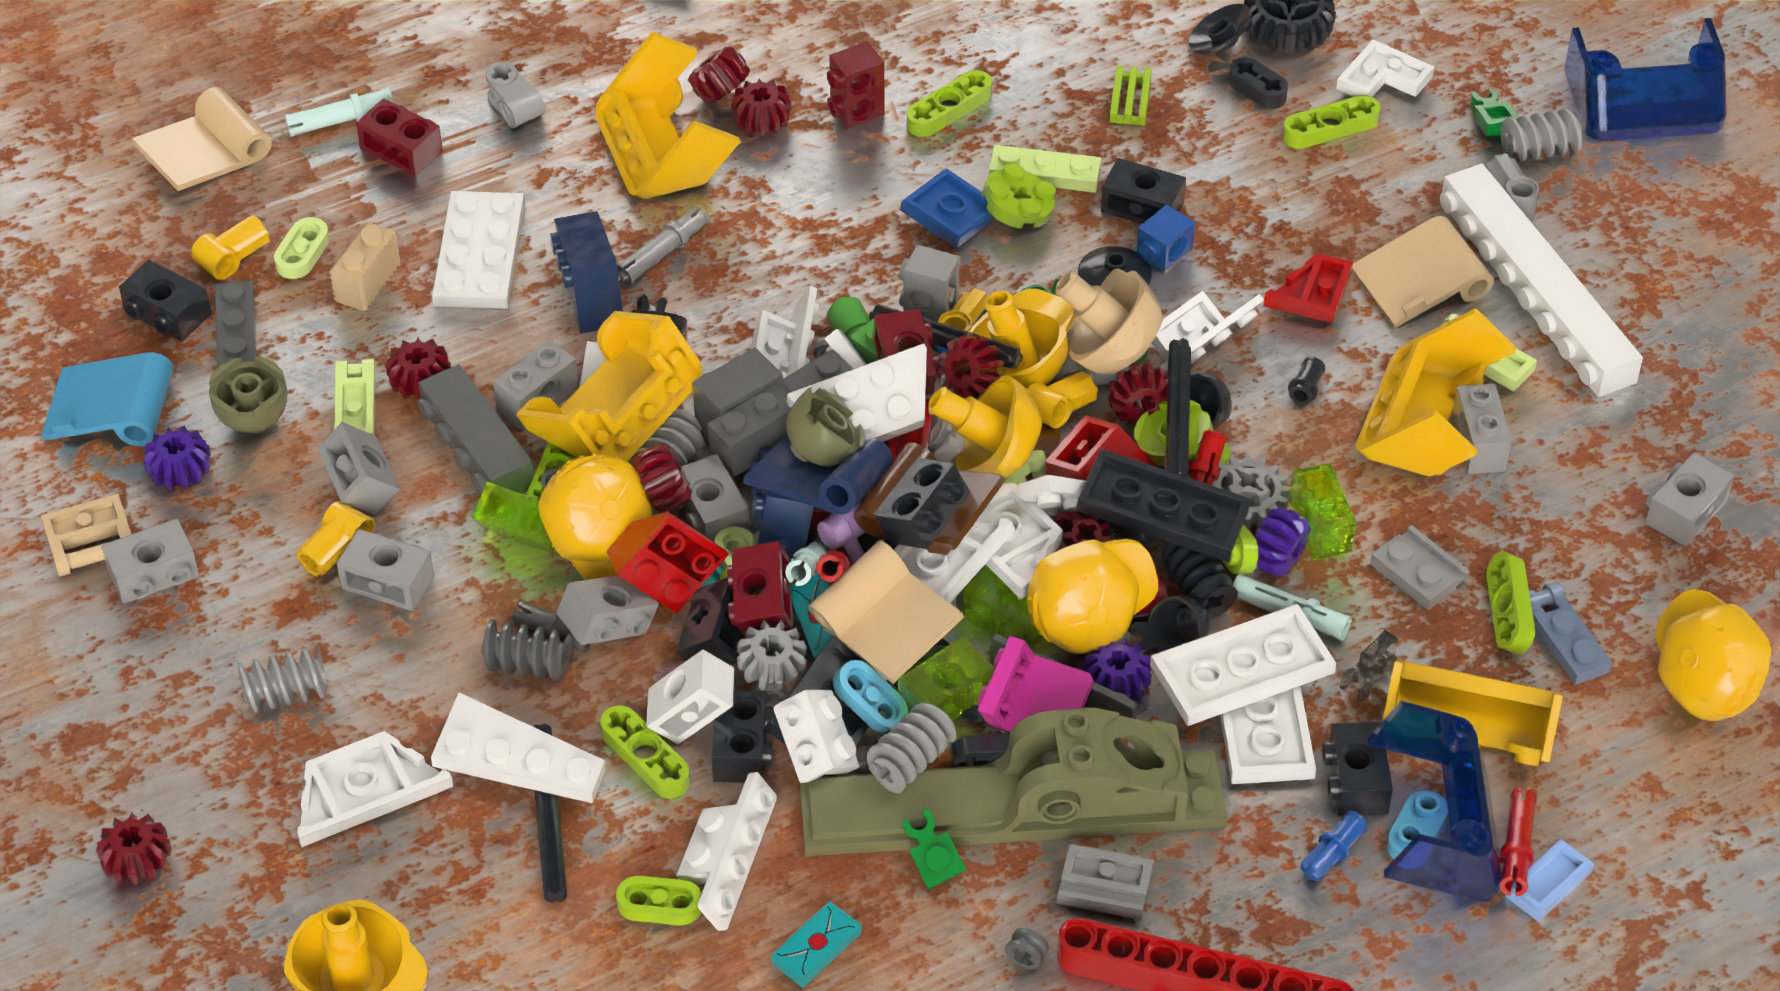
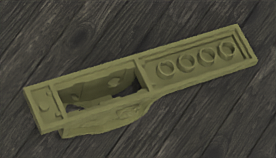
M1099 708L1052 710L1028 716L1014 726L1009 735L1008 749L999 759L979 766L925 769L922 773H916L917 777L912 783L906 784L905 790L898 794L890 792L881 786L872 773L823 776L808 783H801L799 781L805 857L913 849L919 846V844L905 834L902 825L903 820L907 818L911 827L915 830L924 829L927 822L923 817L922 810L926 808L932 812L935 818V828L933 831L935 836L937 837L948 832L954 846L1223 828L1227 824V813L1215 750L1181 752L1177 725L1156 720L1147 722L1119 716L1118 712ZM1127 739L1135 748L1127 746L1121 740ZM1048 750H1057L1055 753H1043ZM1058 802H1067L1063 805L1058 806L1051 805Z

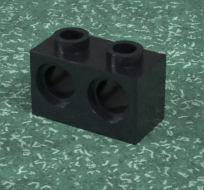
M917 458L875 513V517L891 543L928 549L969 495L970 490L954 463Z
M733 690V707L714 719L712 744L713 782L745 783L749 773L758 772L764 778V766L772 767L773 742L766 741V733L770 732L764 727L775 712L774 708H767L766 691Z

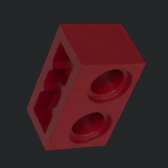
M868 41L829 55L830 71L827 72V80L830 86V97L827 99V104L834 118L838 117L843 125L849 129L885 115L884 61Z
M385 98L379 101L356 122L360 149L415 177L443 152L439 125Z

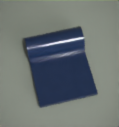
M783 438L744 476L743 484L835 514L849 513L876 485L893 462V455L885 443L877 439H867L862 448L849 455L841 464L824 467L798 459L791 451L790 441Z

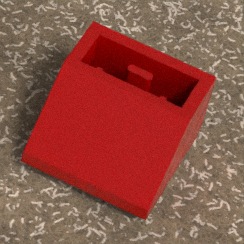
M1087 415L1081 419L1045 460L1047 475L1084 481L1087 480L1100 449L1157 467L1119 425Z
M669 512L631 522L606 551L617 576L675 613L682 609L729 555L727 550Z

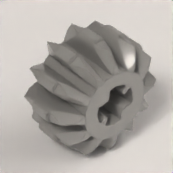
M765 620L761 623L760 631L749 627L746 631V639H740L737 645V652L739 653L737 667L739 670L745 671L744 678L747 683L759 680L761 691L768 684H774V687L779 692L783 688V681L794 685L798 679V673L803 672L806 667V659L804 658V655H806V644L804 641H799V633L796 628L785 632V625L782 620L775 628H770Z

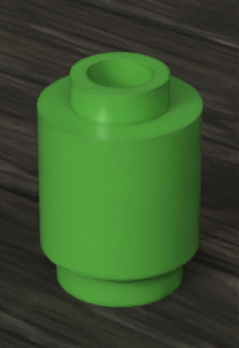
M841 297L837 299L827 312V319L833 330L840 329L849 341L852 334L871 321L861 301L856 297Z

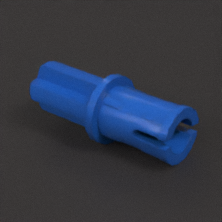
M1352 810L1347 811L1330 832H1324L1320 835L1319 844L1302 861L1300 866L1308 880L1320 881L1337 861H1343L1348 857V849L1368 829L1366 820L1359 813Z

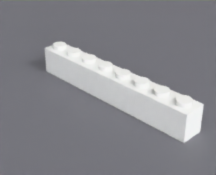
M1479 164L1445 176L1442 193L1440 194V203L1443 210L1456 221L1462 234L1465 237H1469L1479 250L1483 260L1490 263L1498 273L1501 282L1511 289L1518 298L1521 307L1528 310L1537 321L1542 333L1548 335L1558 347L1560 355L1575 368L1581 381L1588 385L1597 397L1636 384L1643 359L1641 354L1483 164Z

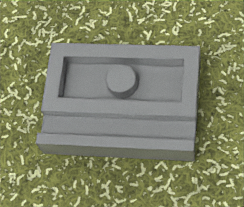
M1412 525L1407 528V532L1403 535L1398 534L1372 553L1370 561L1374 568L1427 610H1430L1454 592L1457 585L1466 583L1470 573L1466 567Z
M1069 844L1061 884L1057 893V904L1142 920L1143 908L1153 870V859Z

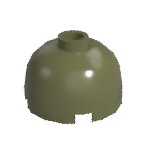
M254 356V361L242 362L241 357L232 359L219 366L209 380V396L215 415L224 425L235 431L253 433L265 430L274 425L285 410L288 391L283 370L275 362L266 358Z
M812 387L808 388L795 401L786 420L787 435L793 454L803 462L809 461L819 466L830 467L841 464L849 455L864 446L866 437L861 424L854 428L848 419L853 414L848 406L835 395L821 388H818L814 393H812Z

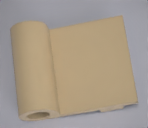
M219 87L209 88L198 97L194 117L132 138V144L177 191L254 164L268 154L272 145L271 137Z
M1436 216L1353 263L1352 268L1353 273L1394 328L1399 327L1457 292L1466 302L1479 300L1491 290L1494 284L1492 275L1447 217Z
M880 540L808 606L812 616L827 632L835 636L870 665L885 681L889 680L893 684L964 618L961 611L913 576L899 555L889 545Z

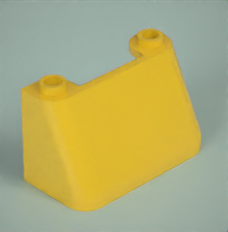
M614 311L598 330L597 344L606 358L598 369L561 408L551 398L538 396L529 400L517 412V417L529 432L576 458H579L580 455L590 456L596 453L597 455H606L628 462L692 393V382L702 376V366L699 359L669 316Z

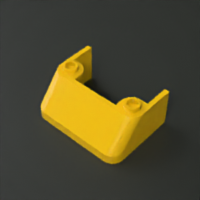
M653 31L600 96L595 109L596 120L628 192L642 199H650L706 184L741 142L737 136L695 120L679 138L670 118L683 101L682 87L678 78L698 54V51L694 47Z
M1476 308L1405 343L1394 353L1388 363L1357 439L1356 449L1368 460L1428 477L1435 474L1441 475L1449 468L1476 456L1478 450L1448 422L1454 407L1457 386L1483 384V376L1487 366L1514 354L1517 347Z
M1396 660L1394 662L1381 728H1391L1390 736L1414 740L1416 733H1425L1507 750L1508 752L1515 753V762L1539 766L1540 759L1541 761L1550 762L1563 695L1546 689Z

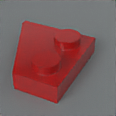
M1317 253L1305 262L1304 267L1296 269L1286 276L1284 285L1276 291L1269 289L1265 293L1263 306L1334 323L1352 273L1353 262Z

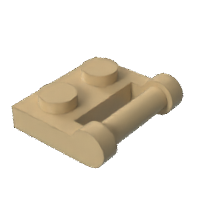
M119 494L41 515L59 577L71 574V569L105 560L101 545L66 555L64 550L119 535V539L132 535Z

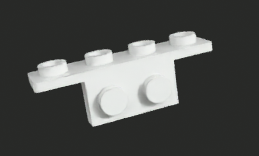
M811 285L796 303L792 322L765 310H762L756 318L751 349L756 347L783 374V378L810 363L806 353L814 338V331L810 330L811 323L814 321L819 309V304L815 302L817 288Z
M1202 291L1165 317L1152 344L1166 361L1161 367L1166 372L1167 377L1169 343L1173 339L1180 340L1185 338L1189 341L1192 365L1206 353L1203 348L1210 342L1214 347L1218 346L1233 334L1229 329L1237 323L1242 328L1258 316L1255 308L1264 301L1261 295H1257L1224 319Z
M758 772L748 774L737 804L702 809L676 875L679 880H687L695 885L705 884L698 902V908L718 931L728 929L777 800L775 792Z

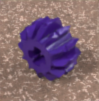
M182 426L178 431H172L168 427L166 434L154 433L152 442L145 444V461H143L145 471L152 478L156 487L165 485L171 492L176 486H182L187 491L189 483L201 484L202 475L210 473V448L198 430L189 432L185 426Z
M1281 506L1269 512L1267 518L1262 520V524L1256 530L1255 535L1258 545V561L1256 566L1259 567V570L1277 577L1290 573L1292 567L1297 565L1299 557L1304 553L1305 545L1309 542L1308 536L1311 531L1308 520L1301 517V514Z
M1126 638L1121 644L1111 642L1105 647L1100 646L1097 650L1091 651V655H1086V659L1083 662V671L1090 673L1095 683L1114 692L1122 693L1129 699L1141 701L1144 691L1149 689L1152 681L1150 656L1143 655L1141 645L1129 647Z

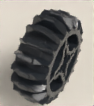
M1244 0V4L1252 12L1251 23L1245 30L1249 33V39L1258 40L1259 47L1270 46L1271 52L1281 49L1284 50L1286 55L1288 50H1295L1298 54L1301 53L1303 48L1313 51L1315 45H1323L1324 40L1330 37L1336 19L1333 0Z

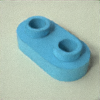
M852 660L844 664L835 673L833 686L836 694L873 730L879 733H888L894 725L900 722L904 715L908 714L904 698L867 663L860 660ZM848 680L855 684L856 690L849 685ZM878 709L885 713L886 719L878 713Z
M1423 790L1413 793L1406 801L1389 831L1387 841L1388 853L1398 863L1416 865L1423 862L1429 855L1447 820L1448 805L1441 795L1433 791ZM1405 836H1410L1415 840H1408Z

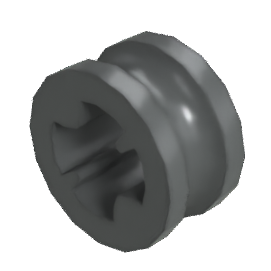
M1023 927L1017 928L1013 932L1012 940L1005 947L1007 957L1017 966L1028 970L1039 968L1042 963V957L1049 950V944L1042 935L1034 930Z

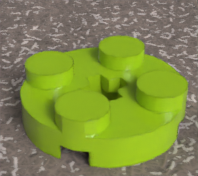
M1007 163L1003 169L996 170L988 176L981 195L982 200L985 197L988 202L986 209L1002 223L1016 228H1022L1024 223H1035L1033 228H1038L1046 224L1055 207L1054 195L1056 188L1052 183L1025 171L1022 166L1016 163Z
M1190 400L1188 467L1191 462H1195L1203 431H1214L1208 413L1202 411L1200 404ZM1167 401L1158 404L1160 410L1150 416L1148 411L1144 413L1134 429L1136 444L1157 466L1165 467Z

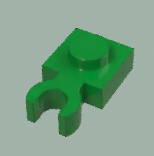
M1493 89L1489 90L1488 98H1482L1477 92H1472L1470 107L1474 111L1473 118L1485 135L1499 137L1501 136L1503 121L1507 118L1516 120L1519 115L1509 101L1498 102L1499 94Z
M926 808L922 810L923 817L927 822L924 829H913L907 818L903 820L902 825L905 834L919 844V846L909 850V854L929 891L965 873L967 869L948 832L937 837L933 832L935 818L932 812Z

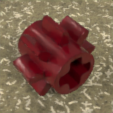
M1091 515L1088 519L1080 521L1073 519L1071 533H1063L1064 543L1067 546L1087 540H1097L1102 543L1113 541L1112 538L1108 537L1111 533L1109 524L1106 522L1099 525Z

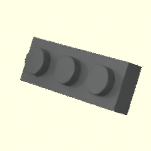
M253 280L215 284L217 367L240 357L242 362L254 361V356L257 357Z

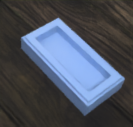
M1560 839L1528 869L1527 892L1521 896H1515L1516 883L1513 882L1511 896L1505 894V897L1539 922L1592 873L1594 863Z

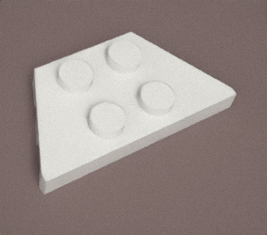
M921 344L788 393L786 402L791 408L808 388L812 387V393L821 388L835 395L853 412L848 419L854 428L861 424L866 440L877 439L884 442L924 426L927 348L925 344Z
M1007 483L1001 486L977 521L978 523L999 524L1000 518L1012 521L1015 531L987 561L986 565L1022 599L1028 594V587L1038 563L1046 556L1054 553L1062 542L1063 530L1041 508L1037 507V504L1020 500L1019 487L1015 483Z
M1000 518L999 524L978 523L976 521L956 550H950L948 555L929 553L927 549L898 545L894 551L903 560L908 571L951 603L1013 534L1015 529L1012 521L1006 518Z
M385 731L306 761L304 774L305 789L302 791L301 824L298 826L297 831L301 847H304L452 788V776L445 769L439 772L425 763L423 755L412 748L403 747L399 740Z

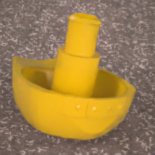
M1026 289L1017 292L1014 296L1012 293L1003 290L991 293L986 297L983 304L987 313L968 332L1020 348V352L1023 354V361L1019 362L1016 369H1009L1003 366L997 368L1000 376L1008 374L1026 389L1035 382H1040L1047 386L1062 369L1068 357L1069 343L1067 333L1076 317L1073 314L1074 308L1062 297L1040 289Z
M1008 374L1001 376L993 382L978 399L972 396L964 399L944 386L935 391L929 401V414H934L950 423L952 431L963 437V451L952 460V463L959 470L1002 475L1004 480H1007L1025 465L1040 436L1042 417L1032 394Z
M596 453L590 456L580 455L579 458L567 461L551 477L538 502L540 517L555 550L562 558L570 560L585 580L616 576V571L606 551L631 522L653 516L650 499L645 494V488L640 483L641 478L629 462L619 458L597 455Z
M1120 539L1104 543L1097 540H1087L1046 556L1035 568L1028 587L1027 609L1031 625L1037 631H1040L1039 635H1042L1047 642L1053 643L1060 649L1075 655L1085 654L1097 650L1100 646L1105 647L1111 642L1118 641L1125 636L1133 615L1146 607L1157 594L1158 578L1153 560L1143 545L1138 541L1130 539Z
M1692 589L1683 592L1675 598L1663 612L1656 625L1655 637L1660 650L1659 676L1673 698L1683 709L1695 717L1706 721H1719L1734 717L1753 704L1760 694L1769 672L1771 658L1769 640L1744 609L1736 604H1726L1710 592Z
M364 899L333 904L304 920L295 931L288 945L284 961L285 975L295 991H423L427 985L429 975L425 960L410 942V934L406 927L391 914Z

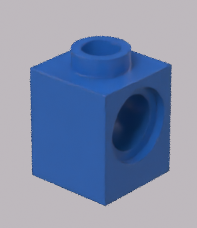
M1164 206L1138 227L1137 252L1146 262L1152 263L1165 272L1193 249L1195 222L1172 207Z

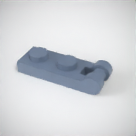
M1554 581L1544 585L1541 591L1529 590L1535 630L1573 684L1577 685L1610 673L1612 661L1566 599L1561 584ZM1548 605L1552 611L1545 613L1542 607Z

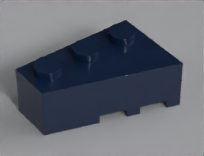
M598 211L555 218L556 232L550 233L553 255H556L559 272L561 271L564 287L569 289L580 334L598 331L602 323L614 311L623 312L616 259Z
M760 448L758 460L750 462L749 471L772 449ZM751 486L753 546L779 541L791 562L792 558H796L793 556L795 552L806 546L814 506Z

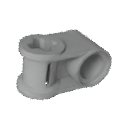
M497 62L487 68L486 81L490 85L488 102L503 117L510 128L514 129L545 113V104L539 91L533 85H530L515 66L507 62Z

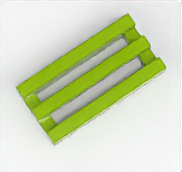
M1117 65L1109 123L1145 126L1152 68H1145L1144 73L1137 72L1138 67H1131L1130 72L1123 71L1124 66ZM1122 81H1128L1124 115H1119ZM1136 82L1143 83L1139 116H1132Z

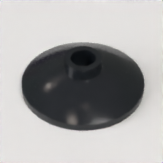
M1238 3L1224 6L1212 12L1193 29L1189 37L1190 48L1198 54H1207L1220 49L1226 50L1231 48L1238 42L1239 37L1250 25L1252 20L1251 10L1247 5Z
M1105 246L1097 248L1083 257L1078 267V275L1090 285L1101 286L1106 277L1118 268L1126 273L1130 271L1137 272L1149 286L1152 279V269L1150 264L1135 250L1122 246Z

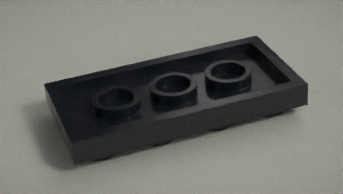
M1100 449L1078 498L1076 511L1229 562L1248 515L1252 499Z

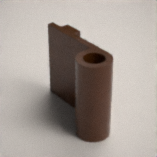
M907 443L854 513V519L863 531L873 537L889 540L876 519L875 513L917 458L937 461L928 449L916 443ZM958 469L970 493L927 549L929 553L948 555L950 550H956L1005 482L1002 475Z

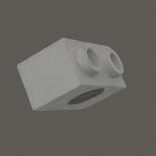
M917 245L911 257L903 260L900 268L899 279L904 280V286L900 294L899 305L904 306L903 311L920 309L923 318L938 322L939 317L944 312L951 311L959 301L960 256Z
M548 340L493 381L497 413L520 430L525 431V426L516 414L529 400L534 397L543 396L551 398L558 406L579 389L576 359L552 341Z
M1496 384L1457 386L1452 412L1454 428L1478 450L1476 456L1464 461L1467 475L1506 472L1512 440Z
M341 422L317 448L342 503L377 515L401 490L375 435Z
M1693 453L1684 464L1677 463L1673 467L1667 482L1662 487L1657 485L1651 491L1646 501L1649 511L1645 524L1686 547L1728 501L1735 475Z
M717 454L681 466L690 483L689 486L692 493L691 498L685 501L678 509L684 508L687 524L713 542H715L718 532L727 527H742L750 532L749 507Z
M178 518L101 545L107 570L123 604L199 577L194 552Z
M358 529L337 562L341 589L411 611L415 610L435 577L431 551L415 544L409 545L389 539L383 534H373Z
M616 575L568 583L556 614L580 645L646 635L659 603Z

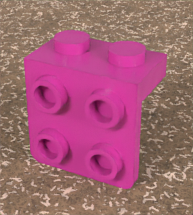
M1009 636L1005 648L1002 647L995 657V671L989 685H985L980 692L978 711L990 728L1010 734L1017 723L1033 714L1052 710L1084 708L1094 680L1088 672L1035 656L1025 640Z

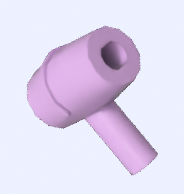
M860 501L849 513H831L817 525V532L822 543L830 550H836L843 546L852 565L865 554L857 539L865 531L858 526L854 519V513L863 501Z

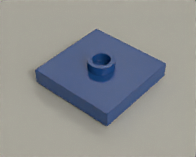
M947 168L903 199L900 206V211L955 248L961 246L996 219L986 209L988 202L985 197L982 200V192Z

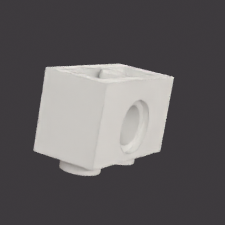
M705 650L698 652L648 688L646 727L676 744L683 742L733 707L734 667Z

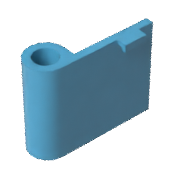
M152 352L63 367L43 427L42 438L46 441L113 429L122 441L130 445L145 446V444L152 442L173 375V363L167 357Z

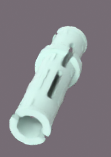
M388 87L361 96L355 93L350 95V99L293 114H286L285 120L288 124L289 134L293 137L297 134L353 119L358 121L383 98L393 102L391 100V91Z
M819 535L815 536L807 547L799 549L793 555L796 558L791 559L785 571L788 581L792 583L794 579H797L795 584L797 586L808 583L811 577L819 575L817 573V563L823 554L827 556L826 552L836 550L828 549L820 540Z
M1239 574L1232 587H1235L1238 591L1237 599L1273 613L1298 604L1315 630L1329 634L1341 641L1344 640L1351 626V616L1321 606L1320 601L1310 598L1306 600L1276 587L1256 581L1244 574Z

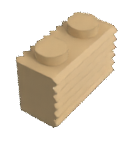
M370 222L364 225L329 271L331 274L329 278L332 280L331 284L334 290L332 293L334 295L333 299L336 302L362 311L368 310L367 306L371 305V301L375 300L376 295H379L378 291L382 290V286L386 285V281L390 280L389 276L393 275V271L397 270V266H401L397 237L394 230Z

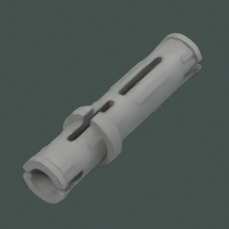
M696 204L676 221L670 220L664 224L663 231L623 262L617 264L619 279L622 281L628 276L624 283L631 285L637 278L673 250L686 246L692 235L710 223V217L706 210L703 209L697 214L701 206Z

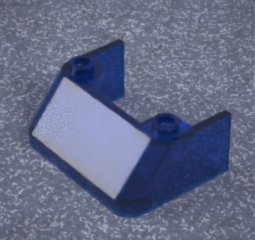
M1704 18L1699 43L1694 45L1689 51V64L1622 69L1619 59L1606 50L1587 51L1579 27L1572 28L1564 72L1586 135L1597 141H1617L1719 132L1724 126L1727 114L1725 53L1712 19Z
M1401 700L1368 737V745L1442 764L1451 842L1418 834L1385 868L1384 877L1480 902L1489 901L1500 890L1502 868L1488 774L1476 731L1473 725L1465 718Z

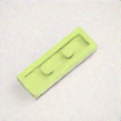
M994 145L989 175L996 170L1003 169L1007 163H1016L1022 166L1025 171L1052 183L1055 188L1094 193L1097 191L1101 157Z

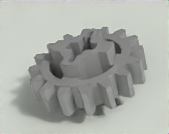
M1245 455L1242 462L1231 456L1228 466L1219 462V479L1213 481L1212 486L1221 489L1225 488L1227 491L1251 498L1252 502L1244 526L1249 530L1251 524H1256L1259 528L1262 520L1267 518L1271 510L1277 509L1280 506L1287 509L1291 487L1287 486L1288 477L1287 475H1278L1279 466L1277 464L1269 468L1266 467V458L1262 457L1256 463L1252 462L1250 455ZM1269 490L1273 495L1272 498L1269 497Z

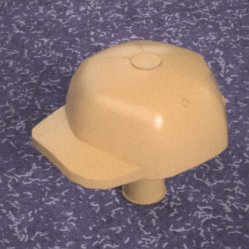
M1117 268L1106 277L1101 286L1096 285L1092 287L1077 275L1076 271H1072L1061 277L1057 283L1055 294L1062 297L1074 308L1073 314L1076 316L1068 334V353L1072 360L1096 373L1111 375L1128 367L1145 354L1161 327L1163 315L1156 296L1137 272L1130 271L1126 273Z

